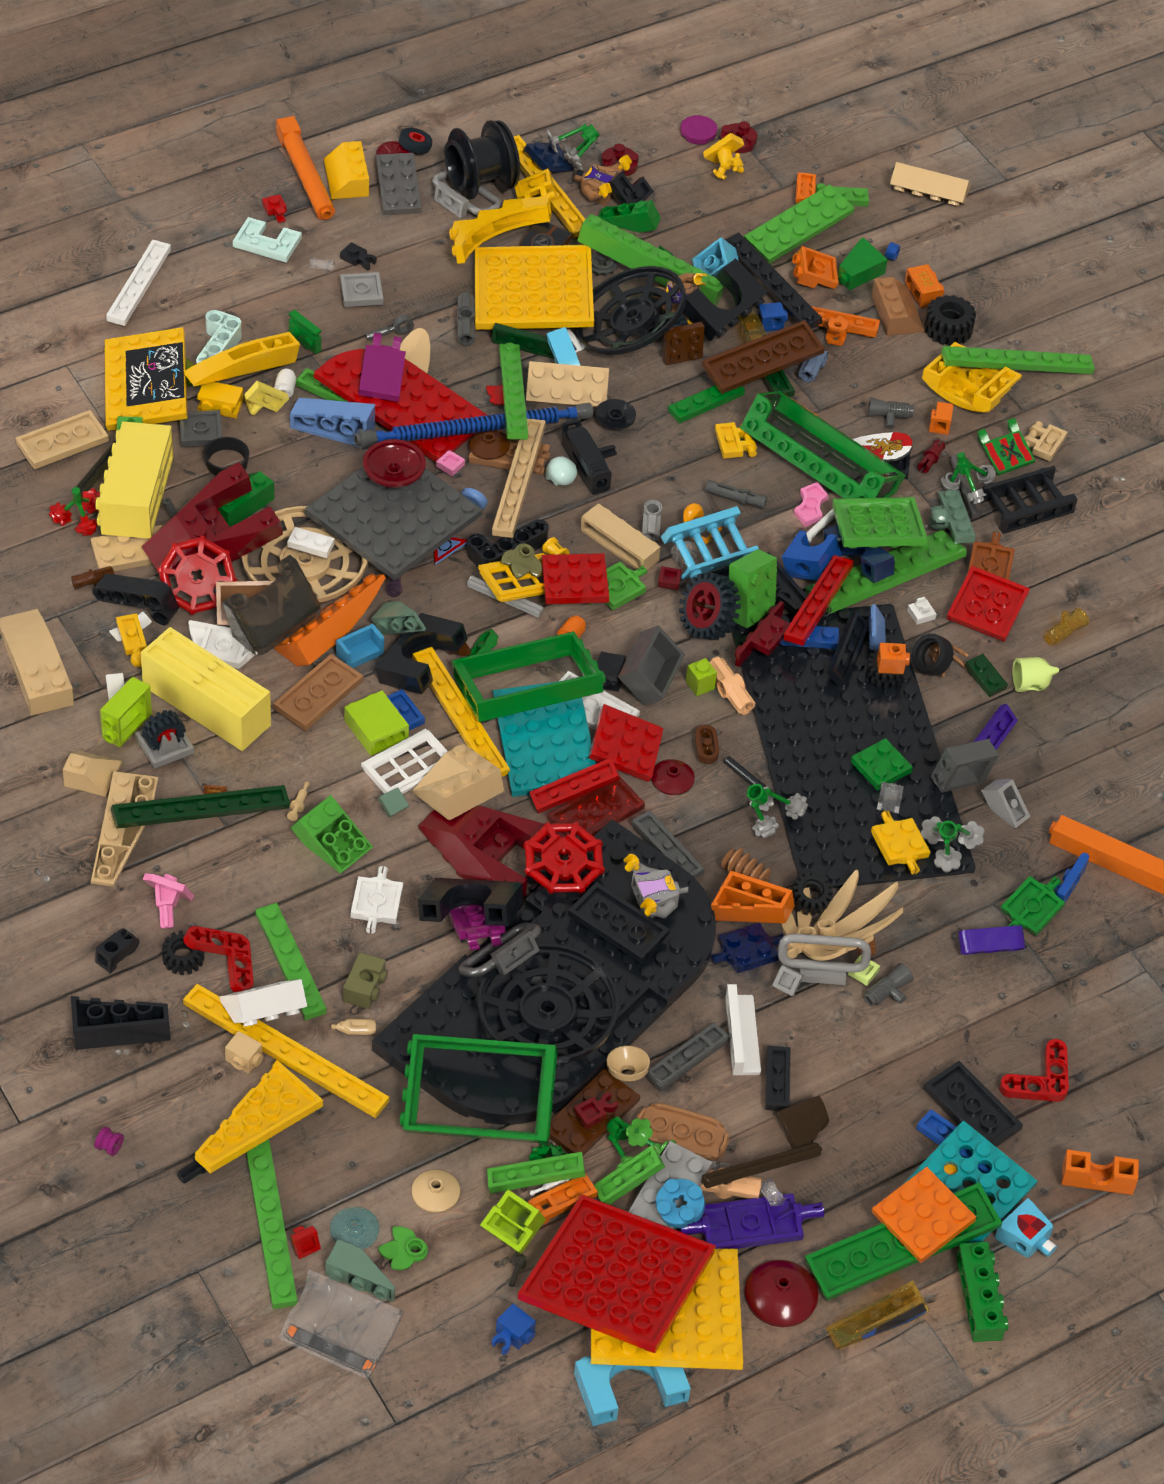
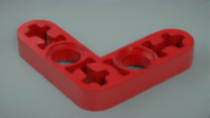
M192 926L188 929L183 938L187 947L193 950L227 956L229 983L234 993L252 988L254 980L250 942L244 935L199 926ZM212 938L220 940L222 945H216ZM235 961L242 962L245 968L238 967Z
M1052 1039L1047 1043L1044 1053L1045 1077L1006 1074L1000 1082L999 1090L1001 1094L1008 1098L1053 1102L1064 1100L1069 1089L1066 1044L1060 1039ZM1053 1048H1056L1059 1052L1057 1058H1054L1055 1051ZM1053 1066H1057L1061 1068L1063 1072L1061 1074H1055L1051 1071L1050 1068ZM1056 1082H1059L1058 1089L1060 1092H1056L1054 1088ZM1008 1083H1011L1014 1088H1009ZM1036 1084L1040 1090L1037 1092L1031 1091L1028 1085Z

